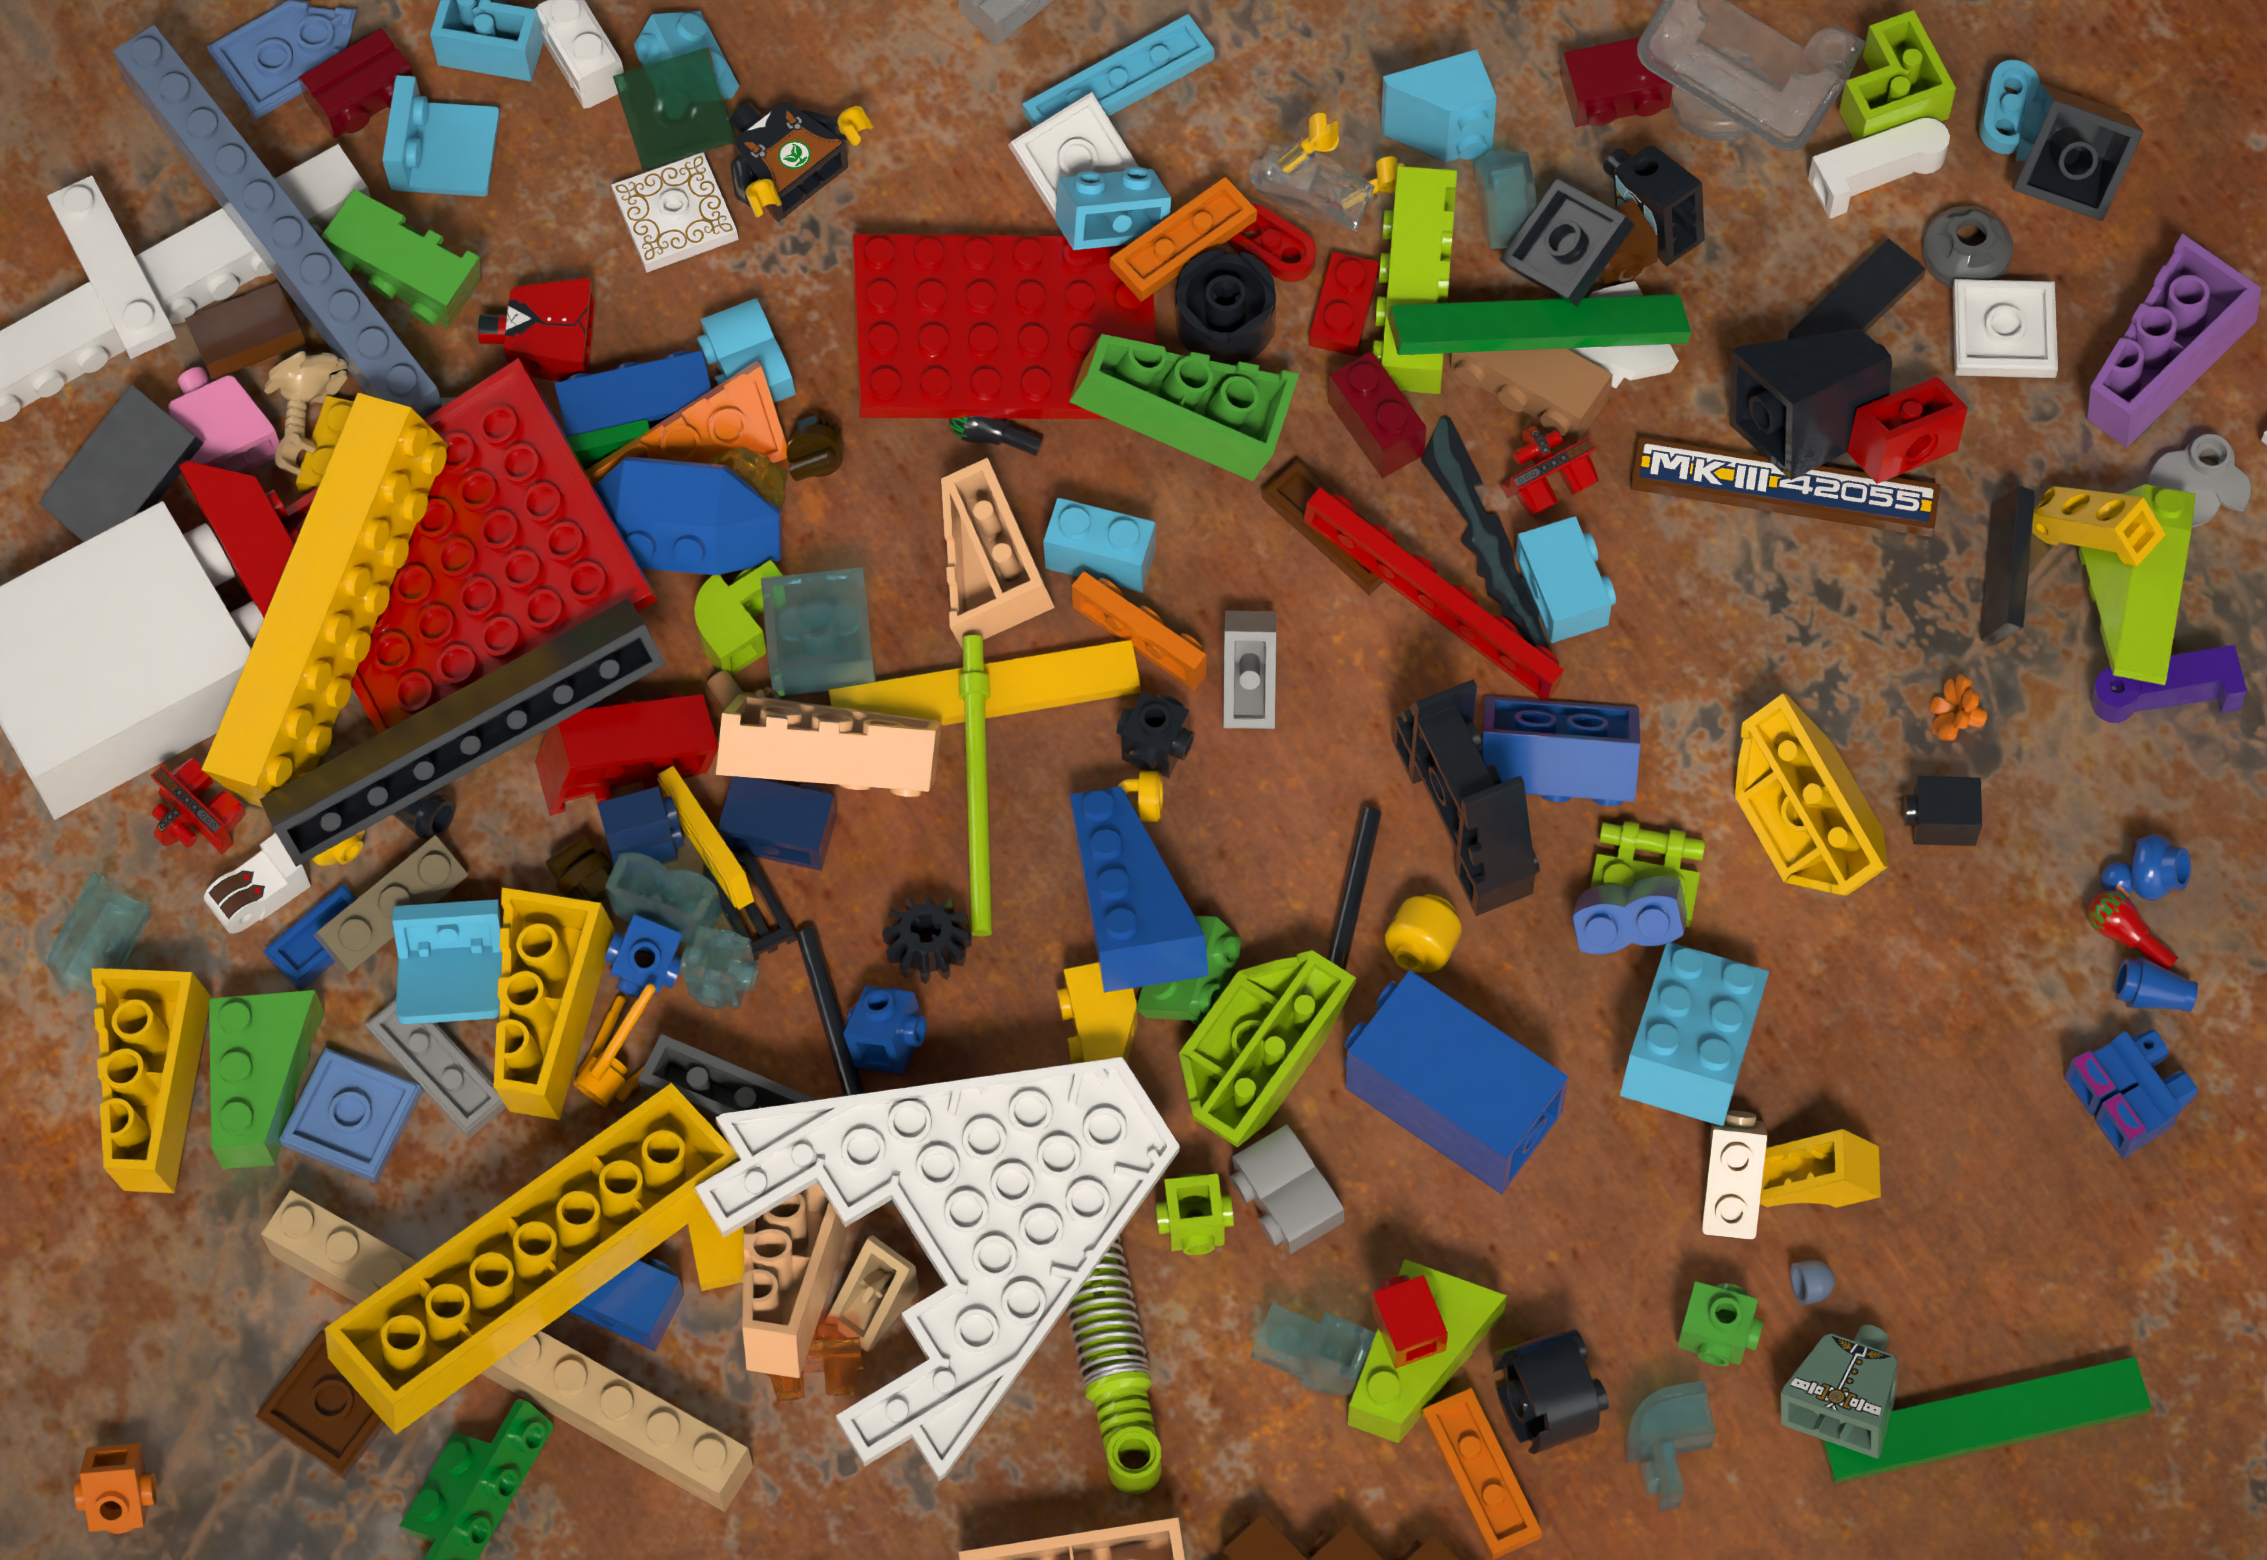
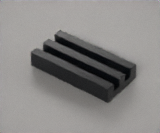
M747 849L734 857L740 866L744 865L779 930L773 933L769 932L755 904L752 902L743 907L760 937L759 940L752 942L732 903L710 870L707 869L702 874L749 963H752L759 959L760 954L766 951L770 954L778 950V945L784 942L788 945L797 939L793 928L751 852Z

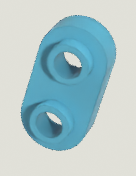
M2007 60L2000 63L1994 69L1987 84L1979 134L1981 140L1989 149L2000 154L2017 152L2021 126L2040 86V80L2036 71L2025 62ZM2005 87L2014 89L2017 92V95L2012 93L2009 94L2005 90ZM1997 129L2006 130L2010 136L2001 134Z

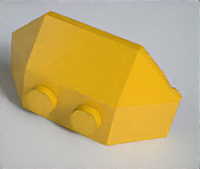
M1783 693L1743 721L1741 728V738H1743L1738 759L1735 798L1783 882L1847 896L1888 868L1884 830L1834 744L1787 694Z

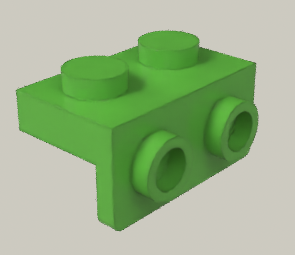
M1194 916L1205 935L1209 976L1143 986L1137 1003V1011L1145 1018L1190 1020L1198 1027L1229 985L1234 966L1239 960L1241 939L1218 917Z

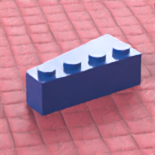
M1122 786L1070 794L1075 839L1104 993L1209 976L1205 935Z

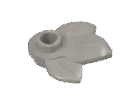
M2205 434L2193 439L2187 445L2185 451H2174L2164 454L2157 460L2148 479V485L2196 493L2192 528L2209 522L2216 515L2220 505L2231 510L2244 511L2251 495L2248 477L2234 465L2235 455L2231 446L2224 438L2215 434ZM2210 457L2217 465H2206L2200 461V458Z

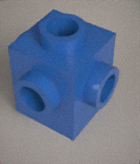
M634 914L626 935L615 932L604 958L605 962L613 965L609 977L618 980L615 989L632 997L639 998L645 986L650 983L655 985L656 989L653 995L658 996L662 985L672 988L684 960L674 956L683 934ZM638 953H647L652 957L653 965L648 968H641L635 963L634 956Z
M865 986L857 1005L852 1006L848 1012L846 1029L843 1033L855 1068L903 1075L915 1048L921 1046L924 1042L927 1022L926 1018L921 1015L914 992H907L899 988L886 989Z

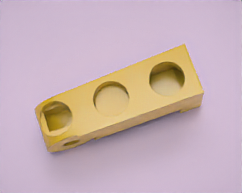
M2055 486L2051 487L2043 495L2041 502L2034 508L2032 533L2043 542L2050 545H2058L2061 542L2116 552L2123 564L2138 566L2166 535L2146 500L2141 496Z

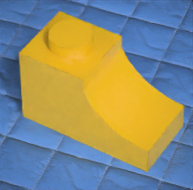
M1844 1129L1766 1148L1760 1204L1765 1207L1795 1203H1815L1838 1208L1881 1197L1879 1146Z

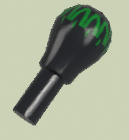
M980 416L948 419L953 434L966 442L991 443L998 446L1004 443L1037 456L1044 441V438L1010 425L1008 419H993Z

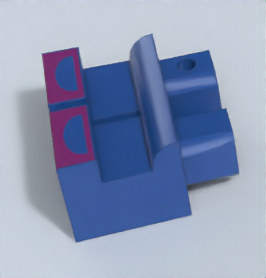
M2154 1029L2133 1038L2125 1031L2112 1040L2109 1045L2094 1053L2090 1050L2071 1060L2064 1078L2091 1117L2098 1113L2095 1119L2096 1124L2122 1160L2173 1127L2179 1113L2195 1099L2198 1093L2197 1086L2183 1070L2162 1081L2153 1069L2155 1065L2164 1061L2169 1054L2165 1042Z

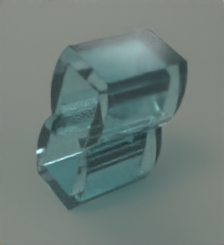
M639 853L619 854L606 883L610 904L617 916L630 923L635 914L682 933L680 941L685 943H709L722 913L717 887L708 878L688 870L677 869L668 871L663 864L647 855Z

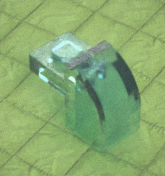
M1493 150L1486 153L1485 157L1472 158L1473 178L1481 195L1483 233L1490 249L1509 247L1537 207L1528 153Z
M1272 1303L1250 1358L1300 1378L1299 1385L1328 1394L1348 1395L1354 1390L1376 1332L1328 1312H1325L1321 1323Z
M1704 1380L1669 1386L1652 1393L1641 1402L1631 1419L1625 1444L1626 1463L1648 1460V1462L1641 1463L1643 1486L1647 1496L1655 1494L1659 1511L1680 1508L1684 1488L1676 1454L1712 1448L1716 1430Z

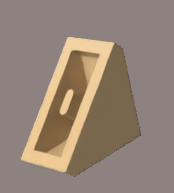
M873 1235L870 1236L858 1255L825 1322L868 1352L876 1345L919 1291L915 1265Z

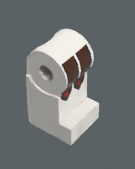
M276 833L260 844L262 851L236 870L218 878L205 892L204 902L229 933L241 932L257 921H262L311 887L303 866L299 865L296 867Z

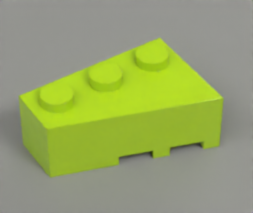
M1404 1259L1398 1276L1408 1275L1410 1279L1421 1275L1425 1276L1448 1332L1446 1351L1395 1369L1378 1328L1349 1404L1348 1426L1400 1443L1421 1417L1422 1409L1433 1403L1452 1375L1460 1366L1465 1364L1480 1341L1502 1319L1505 1312L1507 1295Z

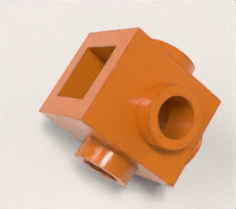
M142 1443L87 1447L79 1473L80 1479L75 1480L74 1496L77 1511L86 1512L88 1531L106 1530L108 1533L122 1534L135 1528L144 1527L149 1506L156 1505L157 1482L154 1472L146 1473Z

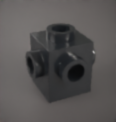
M1143 691L1135 707L1126 706L1116 729V734L1121 735L1122 760L1144 771H1160L1162 776L1170 778L1178 759L1185 760L1195 737V732L1190 730V710L1184 708L1181 702L1168 695L1158 694L1153 696Z

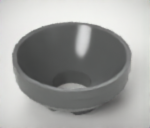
M1976 206L1954 207L1942 212L1929 225L1922 242V257L1929 273L1939 283L1952 289L1954 279L2001 280L2009 270L2012 261L2013 241L2007 226L1997 215ZM1964 226H1975L1983 231L1986 240L1979 245L1968 246L1959 240L1957 231Z

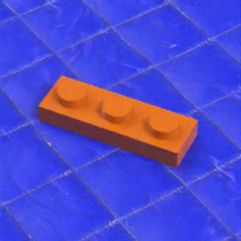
M1224 177L1110 257V268L1142 302L1180 275L1186 265L1194 258L1205 252L1217 249L1255 222L1257 219V209Z
M1083 571L1072 584L1073 608L1120 641L1132 640L1135 651L1195 691L1206 678L1207 654H1205L1203 647L1194 638L1184 633L1177 635L1164 626L1162 619L1153 610L1146 606L1138 608L1123 598L1121 591L1107 579L1100 578L1097 580Z
M1472 1388L1422 1409L1421 1416L1491 1560L1541 1539L1542 1530Z

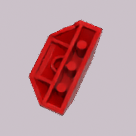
M191 461L182 463L179 467L189 489L250 598L259 609L263 618H265L299 532L295 529L287 533L280 521L288 517L282 502L274 489L265 493L255 476Z

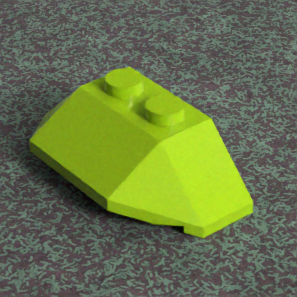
M1313 950L1299 953L1297 957L1275 960L1238 971L1179 1052V1060L1193 1119L1236 1147H1239L1263 1128L1326 1042L1356 983V977Z

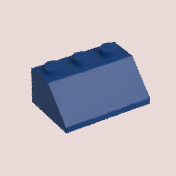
M1485 696L1481 757L1486 766L1494 765L1502 783L1521 775L1526 794L1541 795L1543 799L1552 802H1566L1571 800L1572 797L1589 798L1595 803L1605 806L1621 805L1623 801L1635 802L1640 753L1639 707Z

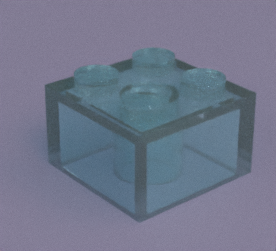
M863 567L761 578L769 672L772 689L779 696L829 691L830 689L876 682Z

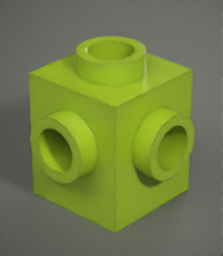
M1190 1173L1173 1179H1164L1165 1201L1155 1202L1158 1232L1159 1234L1169 1233L1171 1251L1183 1250V1253L1187 1255H1203L1215 1250V1246L1225 1245V1227L1234 1226L1231 1195H1221L1218 1174Z

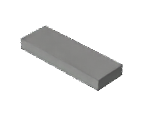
M396 999L365 1024L371 1036L416 1084L421 1085L424 1093L468 1140L507 1108L494 1089V1085L436 1023H399L396 1016Z

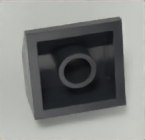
M2041 83L2020 129L2011 187L2014 191L2103 221L2144 131L2128 113Z

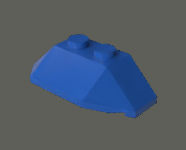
M626 457L594 485L640 568L720 575L760 566L769 560L778 562L782 558L781 510L772 502L768 503L751 485L726 465Z

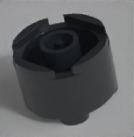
M1212 250L1197 256L1183 269L1176 290V327L1183 345L1190 353L1210 355V361L1229 365H1236L1239 361L1247 362L1259 355L1270 343L1275 333L1276 292L1274 279L1269 269L1253 255L1241 251L1240 255L1223 254V250Z
M1556 1329L1499 1349L1494 1353L1493 1372L1503 1369L1505 1379L1504 1385L1496 1387L1501 1407L1517 1440L1520 1443L1528 1440L1532 1442L1528 1450L1531 1454H1537L1595 1433L1600 1422L1599 1412L1607 1410L1609 1407L1607 1393L1603 1384L1598 1378H1591L1584 1361L1587 1358L1585 1343L1576 1329L1567 1332Z

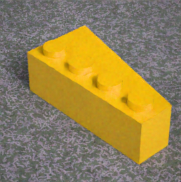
M502 887L501 905L504 909L503 928H500L499 948L502 952L501 978H498L497 997L500 1000L499 1023H496L494 1089L509 1112L559 1120L605 966L604 958L612 941L615 928L601 903Z
M91 968L92 985L96 989L97 1009H94L95 1029L99 1033L100 1058H97L98 1078L102 1084L103 1103L100 1104L103 1168L123 1191L175 1193L211 995L193 972Z

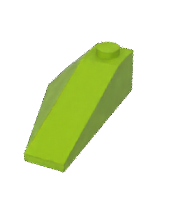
M2144 484L2122 494L2144 497L2166 535L2138 566L2126 565L2122 563L2116 552L2079 546L2078 553L2081 564L2086 565L2090 579L2088 589L2092 601L2097 603L2102 621L2100 631L2113 675L2165 685L2192 531L2196 493Z

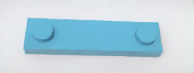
M1187 14L1022 103L1023 114L1034 128L1092 92L1107 117L1214 60V48L1190 15Z

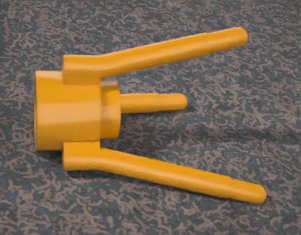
M650 983L645 986L603 1052L626 1001L622 995L615 998L587 1058L576 1072L578 1076L574 1080L573 1085L582 1094L600 1106L607 1108L613 1098L619 1103L624 1104L632 1091L639 1086L638 1078L643 1068L625 1081L623 1076L628 1069L614 1057L656 989L654 984Z

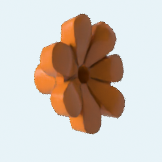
M1959 674L1956 680L1950 678L1945 683L1943 688L1945 698L1935 696L1930 703L1929 711L1939 715L1933 721L1931 731L1934 735H1938V738L1941 740L1953 741L1956 739L1959 728L1966 729L1968 725L1981 728L1987 719L1986 709L1978 707L1979 694L1971 690L1972 681L1962 674Z

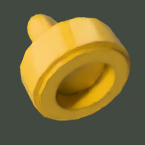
M1140 771L1139 779H1126L1117 786H1122L1127 797L1129 792L1138 791V801L1131 799L1129 801L1136 813L1139 814L1141 822H1159V819H1162L1163 777L1160 771Z

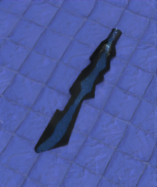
M1446 416L1442 417L1421 462L1468 524L1461 543L1478 558L1477 575L1486 579L1487 595L1501 605L1502 617L1509 620L1519 630L1524 640L1534 647L1539 645L1548 649L1549 643L1540 627L1538 607L1525 577L1521 579L1515 569L1514 552L1500 518L1497 515L1487 514L1474 488L1483 485V482L1452 420Z

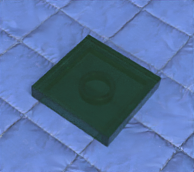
M708 47L613 76L642 170L734 142L736 134Z

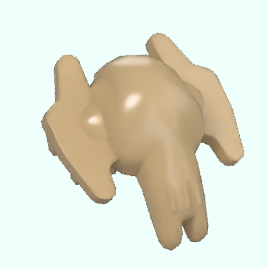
M301 351L282 361L269 371V380L264 386V392L269 394L280 388L281 395L289 401L287 402L285 437L280 441L275 452V462L280 469L294 475H300L302 469L296 464L298 453L302 449L312 454L316 449L315 444L305 438L307 405L314 402L324 404L326 396L333 397L347 380V372L343 369L348 367L344 359L338 358L331 353L306 355L305 351ZM339 371L335 375H330L332 372Z

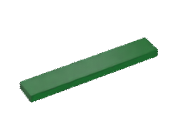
M1680 294L1583 298L1577 307L1564 299L1392 305L1388 314L1398 355L1688 344L1691 335L1690 325Z
M2132 1357L1892 1411L1882 1451L1878 1459L1822 1439L1821 1443L1833 1484L2144 1415L2148 1414L2152 1407L2137 1359Z

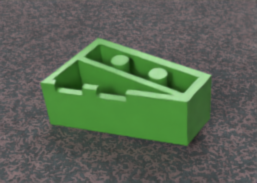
M315 990L209 998L211 1149L222 1169L276 1164L281 1149L279 1138L292 1115L295 1106L294 1097L302 1073L306 1072L310 1060L309 1051L317 1027L320 1028L325 1014Z

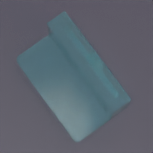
M94 872L46 956L45 962L56 982L96 999V989L92 985L91 968L122 969L152 915L149 906L112 891L105 876Z

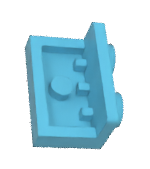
M701 11L662 13L650 16L637 38L634 48L639 61L643 64L656 89L658 98L662 101L670 118H682L692 101L732 99L739 88V84Z

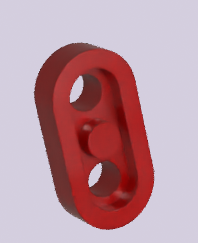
M1252 204L1257 209V219L1228 240L1231 248L1239 254L1241 251L1253 255L1279 280L1297 282L1307 278L1313 272L1316 265V246L1313 239L1307 233L1266 207ZM1248 231H1254L1259 236L1250 239L1245 237L1244 234ZM1287 257H1295L1299 262L1289 264L1283 260Z

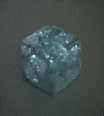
M699 925L693 945H687L684 950L679 973L685 978L689 996L693 997L700 1005L712 1009H722L724 1005L739 1009L744 992L752 993L755 988L760 965L754 961L750 938L743 937L730 930H715Z

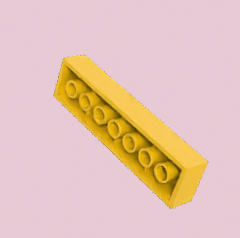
M357 393L202 767L206 774L243 802L263 807L260 802L261 798L316 769L320 757L325 755L330 747L332 728L340 709L344 708L349 701L354 674L359 662H362L369 652L370 635L378 616L387 608L390 598L389 589L397 569L401 568L407 559L408 543L416 523L426 513L428 505L427 496L435 477L442 472L446 463L448 444L411 407Z
M670 1083L325 1328L328 1359L392 1432L397 1435L704 1213L706 1209L697 1196L695 1187L740 1160L727 1141L680 1091Z

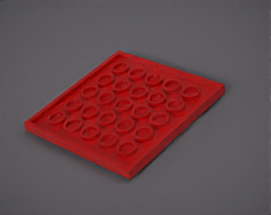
M519 358L423 419L448 444L446 463L442 472L434 479L427 496L428 505L426 513L416 523L408 543L407 559L404 565L397 569L389 589L390 598L387 608L377 618L370 635L369 652L366 658L359 662L351 682L377 734L382 733L629 598L637 612L658 600L527 367ZM319 487L285 508L288 517L280 521L287 533L295 529L300 533Z

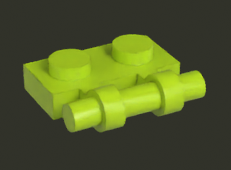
M1624 821L1623 826L1603 822L1599 843L1620 846L1618 857L1597 854L1591 888L1606 884L1621 885L1629 888L1640 880L1655 876L1678 878L1681 880L1687 909L1685 927L1690 928L1700 872L1680 869L1681 858L1702 861L1706 841L1685 837L1686 832L1671 829L1670 834L1639 829L1640 823ZM1635 849L1665 854L1664 866L1634 861Z

